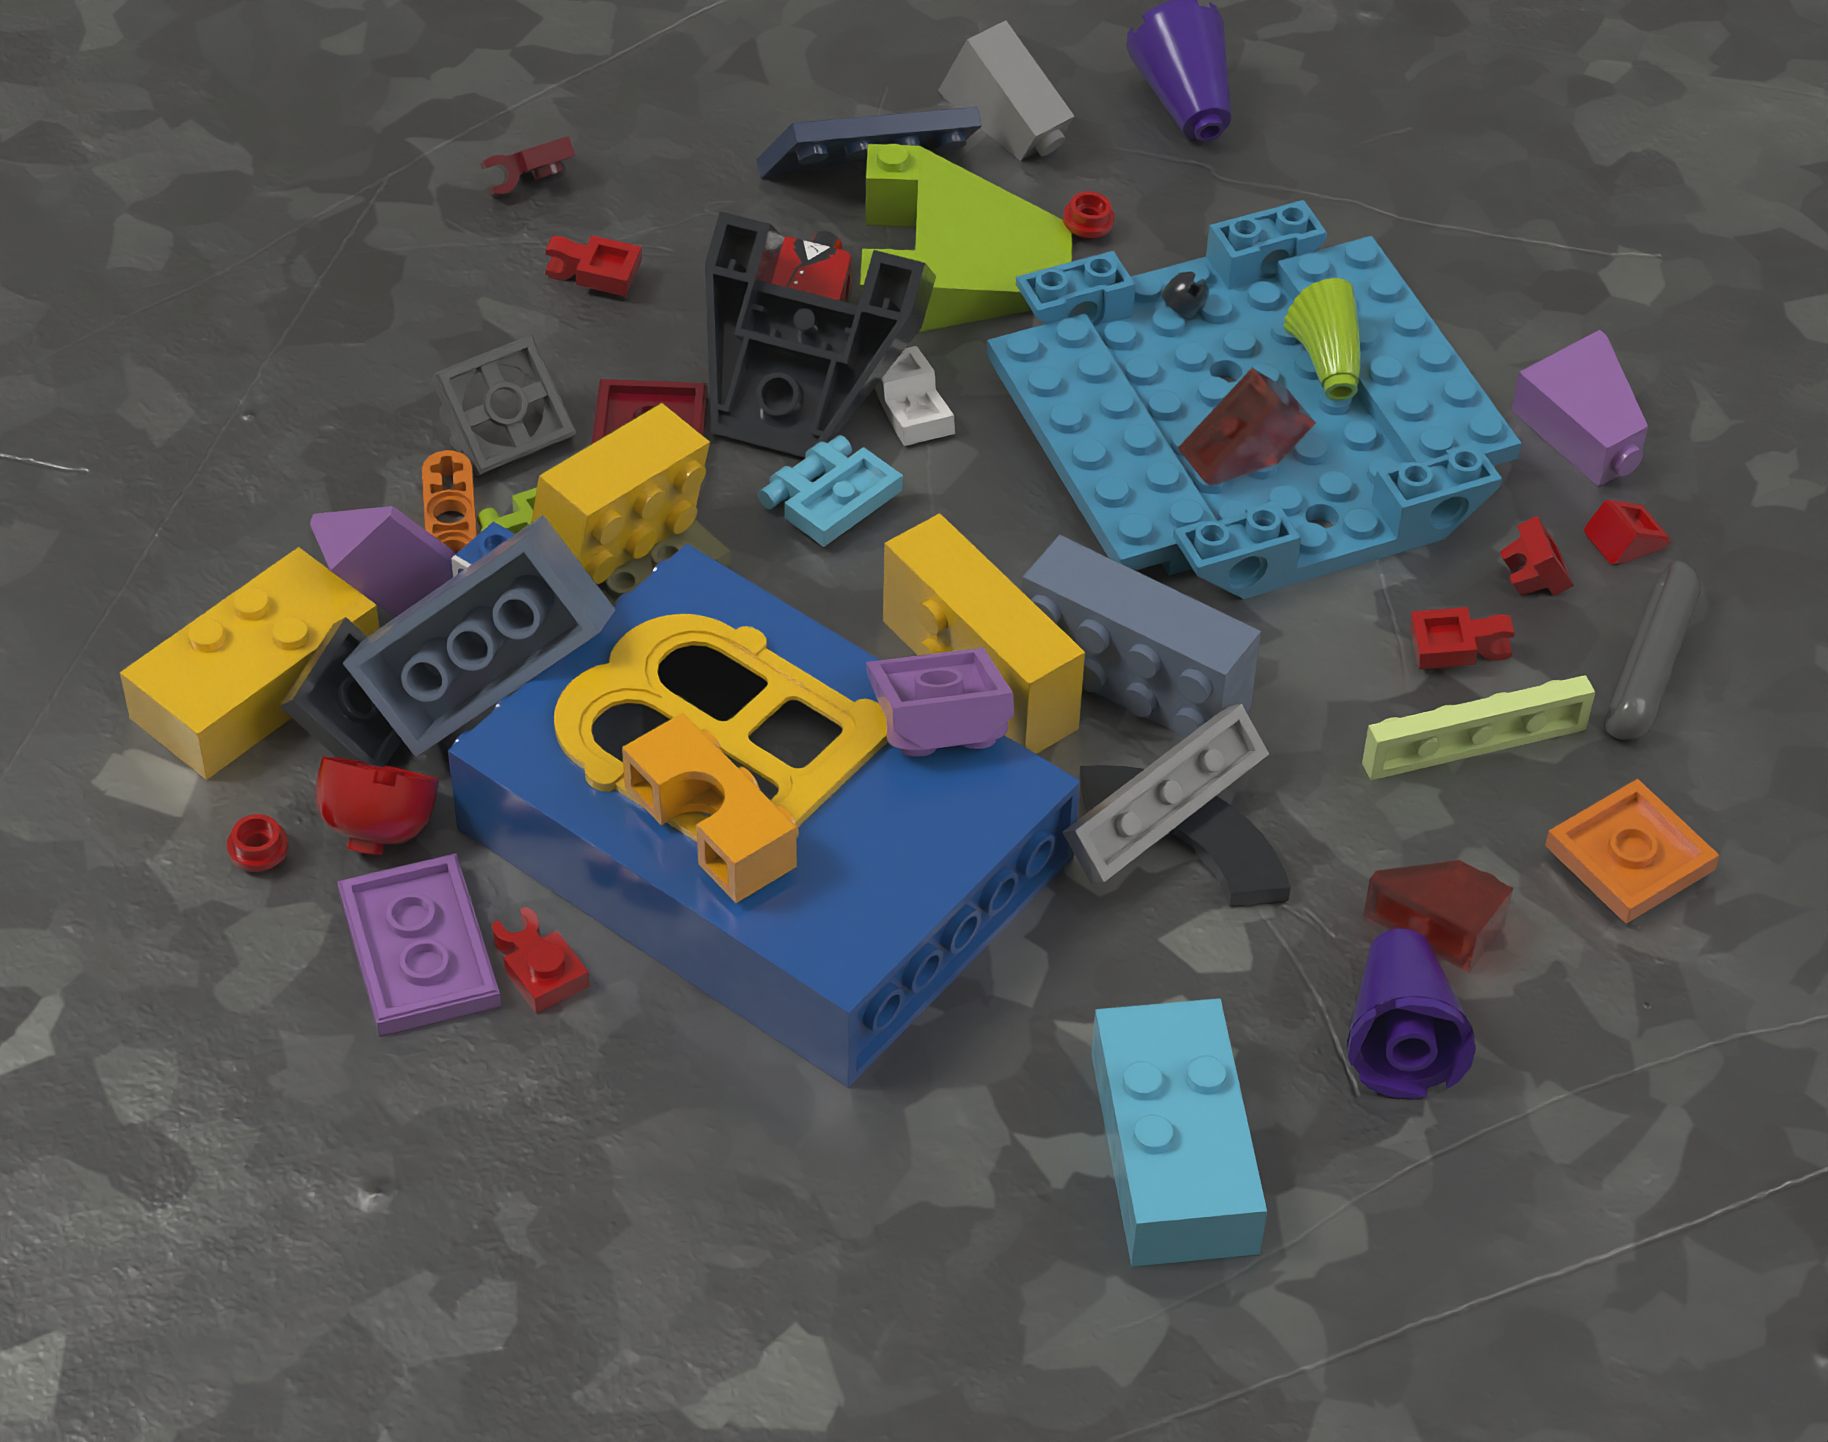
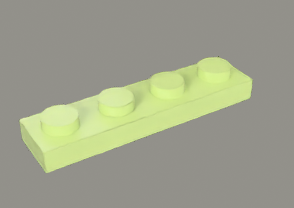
M1584 675L1562 681L1552 680L1540 686L1510 693H1496L1488 698L1458 705H1444L1432 711L1402 718H1388L1380 723L1368 725L1362 764L1370 780H1375L1584 731L1587 729L1595 690L1587 676Z

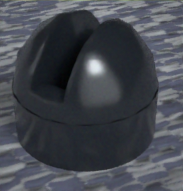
M1191 271L1176 275L1161 292L1166 304L1176 313L1188 319H1194L1209 298V288L1206 281L1201 279L1195 283V273Z

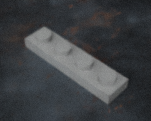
M1228 705L1062 833L1090 882H1105L1268 756L1269 752L1243 705Z

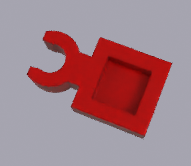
M528 907L520 909L521 925L524 929L521 932H508L499 920L492 923L495 947L499 952L506 955L504 957L505 972L536 1014L590 987L588 970L561 934L555 931L541 938L539 919L532 909Z

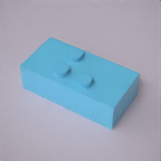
M1221 998L1095 1009L1091 1056L1131 1267L1259 1255L1267 1207Z

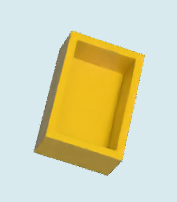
M661 403L539 475L531 523L544 515L596 584H600L609 578L615 569L633 558L640 559L651 551L654 545L672 533L680 534L690 527L698 512L696 505L700 486L706 475L705 463L710 441Z

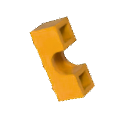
M684 713L679 714L622 747L625 788L660 825L687 812L711 814L710 817L697 824L698 864L735 903H738L797 867L796 838L799 836V830L791 813L782 805L775 806L760 791L759 785L751 772L744 767L738 768L723 753L715 736L706 729L700 730Z

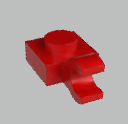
M591 235L587 245L573 242L566 237L552 236L545 250V255L551 256L545 270V275L556 280H567L576 274V285L627 296L642 262V246Z
M1468 607L1411 611L1410 631L1418 669L1476 665L1477 652L1489 660H1505L1512 657L1509 638H1514L1515 632L1511 616L1499 614L1483 619L1471 620Z

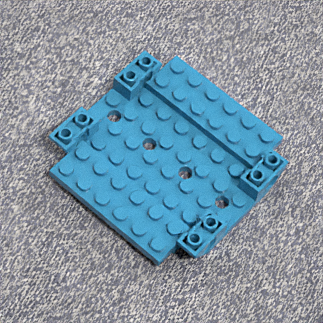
M1304 200L1209 225L1206 257L1130 277L1114 251L1016 276V286L1036 318L1046 324L987 340L986 356L1108 558L1135 571L1161 563L1169 576L1193 569L1198 577L1242 599L1444 540L1501 487L1502 478L1494 466L1519 459L1522 443L1375 239L1369 236L1317 250L1326 241L1327 232ZM1182 272H1194V282L1197 283L1199 280L1204 279L1209 288V298L1194 319H1188L1176 313L1166 304L1161 295L1162 290L1170 280ZM1323 279H1345L1354 287L1360 336V374L1357 393L1346 400H1331L1325 396V391L1320 384L1313 362L1305 346L1287 334L1283 327L1284 318L1294 299L1303 289ZM1217 376H1230L1237 381L1228 383ZM1273 446L1282 449L1284 452L1275 454L1263 447ZM1317 519L1325 520L1330 522L1333 526L1329 528H1323L1321 525L1311 523L1309 521Z

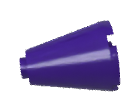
M1171 0L1148 10L1142 15L1144 24L1135 33L1133 27H1131L1127 33L1126 47L1131 60L1183 134L1192 140L1211 141L1218 138L1231 122L1224 21L1216 5L1210 2L1209 8L1200 6L1197 0Z
M1410 929L1386 931L1376 937L1369 947L1347 1040V1053L1350 1065H1353L1357 1070L1360 1081L1367 1088L1388 1097L1407 1099L1426 1097L1427 1088L1439 1085L1445 1081L1446 1088L1448 1089L1457 1084L1472 1067L1476 1051L1473 1028L1427 939L1420 933Z

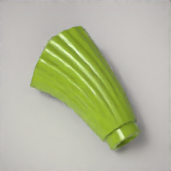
M1323 279L1303 289L1294 299L1284 318L1283 327L1287 334L1305 346L1313 362L1320 384L1325 391V396L1331 400H1346L1357 393L1360 374V336L1354 287L1345 279Z

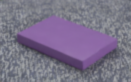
M456 853L337 881L339 896L379 1036L501 1007L499 989Z

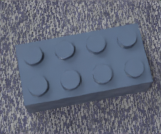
M542 515L365 638L343 664L411 752L417 757L600 633L614 613L615 608L549 521Z
M1060 534L1023 576L1022 592L1085 651L1082 689L1103 696L1127 708L1134 715L1145 717L1177 733L1183 739L1228 705L1242 704L1247 713L1251 709L1261 637L1260 630Z

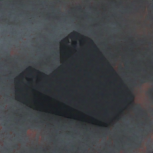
M720 211L705 261L711 433L806 459V451L820 441L829 443L837 436L920 331L936 275L925 262L873 250L858 305L772 284L784 237L769 223Z

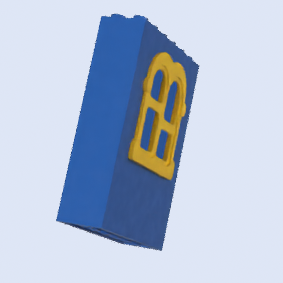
M686 544L670 559H664L659 562L651 575L633 591L626 592L617 599L613 605L615 611L600 633L529 680L513 695L502 698L490 715L471 731H465L455 740L452 747L448 750L457 828L849 1088L1074 858V852L1062 832L1077 821L1080 780L1005 735L996 739L995 744L987 748L972 749L957 745L937 748L934 753L926 756H908L901 753L900 748L890 745L887 741L886 717L879 705L866 671V662L879 661L878 658L689 544ZM690 645L707 646L723 653L766 680L768 685L733 718L728 721H718L669 691L659 679L658 668L662 660L677 648ZM790 700H798L838 724L843 730L829 746L804 768H793L749 740V736ZM634 703L653 708L669 719L684 713L700 730L706 729L710 731L719 742L723 753L778 788L779 792L770 801L775 806H784L796 821L799 830V836L796 838L797 867L738 903H735L698 864L697 824L708 817L701 812H687L660 825L625 788L623 762L604 751L594 741L592 728L595 720L612 706Z

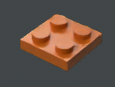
M1638 778L1550 829L1545 846L1625 924L1715 871L1720 856Z

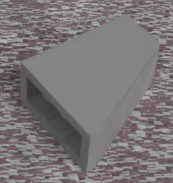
M1006 20L966 40L938 89L942 97L955 108L978 107L982 123L980 128L1020 161L1037 152L1041 156H1046L1060 147L1066 140L1063 134L1075 117Z

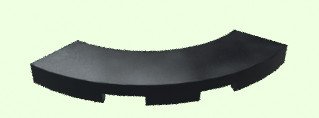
M1113 765L1080 766L1079 780L1086 812L1088 813L1144 769ZM1218 796L1212 798L1169 832L1195 849V856L1212 871L1219 881L1229 906L1289 900L1291 887L1285 869L1272 846L1249 819Z

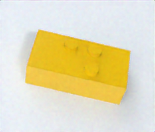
M940 513L884 543L883 622L917 656L984 648L1013 692L1014 716L1008 720V731L1005 736L1035 754L1079 730L1085 660L1084 650Z
M297 547L120 672L129 718L204 779L208 780L292 718L280 705L334 623L347 617L367 637L380 629L377 605L300 547Z

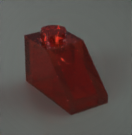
M1252 367L1183 441L1178 449L1204 482L1212 486L1279 463L1316 422L1287 388Z
M1461 860L1377 870L1369 880L1363 916L1388 930L1410 929L1420 933L1427 939L1436 956L1469 973L1505 926L1513 888L1499 881L1494 875L1480 871Z

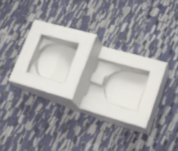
M917 346L905 348L874 387L902 444L907 446L955 434L954 414L936 390L934 369Z

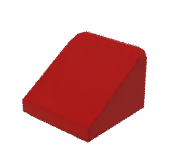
M1605 500L1584 528L1587 537L1607 561L1613 565L1623 564L1664 549L1671 542L1667 533L1644 506L1636 503Z

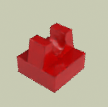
M1535 516L1518 525L1521 537L1502 549L1500 554L1511 571L1524 566L1520 571L1514 572L1509 576L1520 596L1547 587L1555 596L1573 587L1574 584L1559 547L1539 517Z

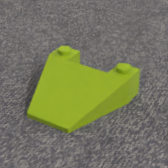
M868 144L865 225L916 227L915 250L862 249L860 296L873 250L925 262L936 275L924 322L919 332L1031 311V308L1016 286V276L1072 262V232L1066 228L1062 219L921 146Z

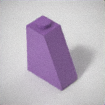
M1601 330L1519 372L1511 411L1598 487L1618 476H1626L1638 467L1643 458L1642 450L1648 425L1610 341Z

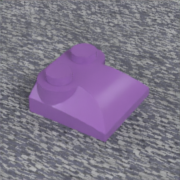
M984 648L866 662L868 678L886 717L887 741L890 745L900 748V752L905 755L926 756L934 753L937 748L957 745L972 749L987 748L994 745L996 739L1001 738L1008 731V720L1014 716L1013 692Z

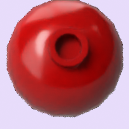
M323 756L316 779L315 801L319 815L329 829L348 837L347 849L382 855L384 844H404L417 836L430 820L438 793L439 780L436 777L386 765L385 767L365 764L366 762Z

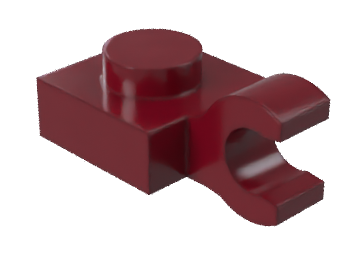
M567 136L511 155L491 156L483 160L480 166L481 169L497 166L504 172L505 178L503 183L488 189L490 195L499 196L514 189L522 173L532 171L534 180L564 171L561 161L576 155L570 137Z

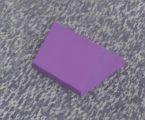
M394 506L317 513L312 516L310 526L330 571L394 617H397L453 578L451 558L457 553Z

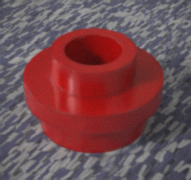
M1091 191L1077 193L1064 208V225L1069 231L1081 238L1092 239L1102 237L1108 234L1114 225L1115 215L1111 209V203L1102 194Z
M252 814L241 818L235 823L227 839V851L231 862L240 869L252 872L265 871L278 865L285 858L289 847L287 834L282 826L270 816L263 814Z

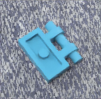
M839 435L829 443L820 441L806 451V459L793 468L784 466L770 477V484L758 491V498L767 509H772L784 501L785 519L825 547L902 492L903 475L864 447L847 458L846 456L852 452L851 445L845 437ZM818 476L820 477V478L817 479L815 482H813V483L811 482V481L814 480L816 477H818Z

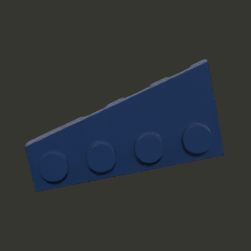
M978 107L794 122L756 160L760 178L865 161L867 160L868 144L921 146L927 150L937 148L938 152H949L964 147L967 144L966 140L982 127Z

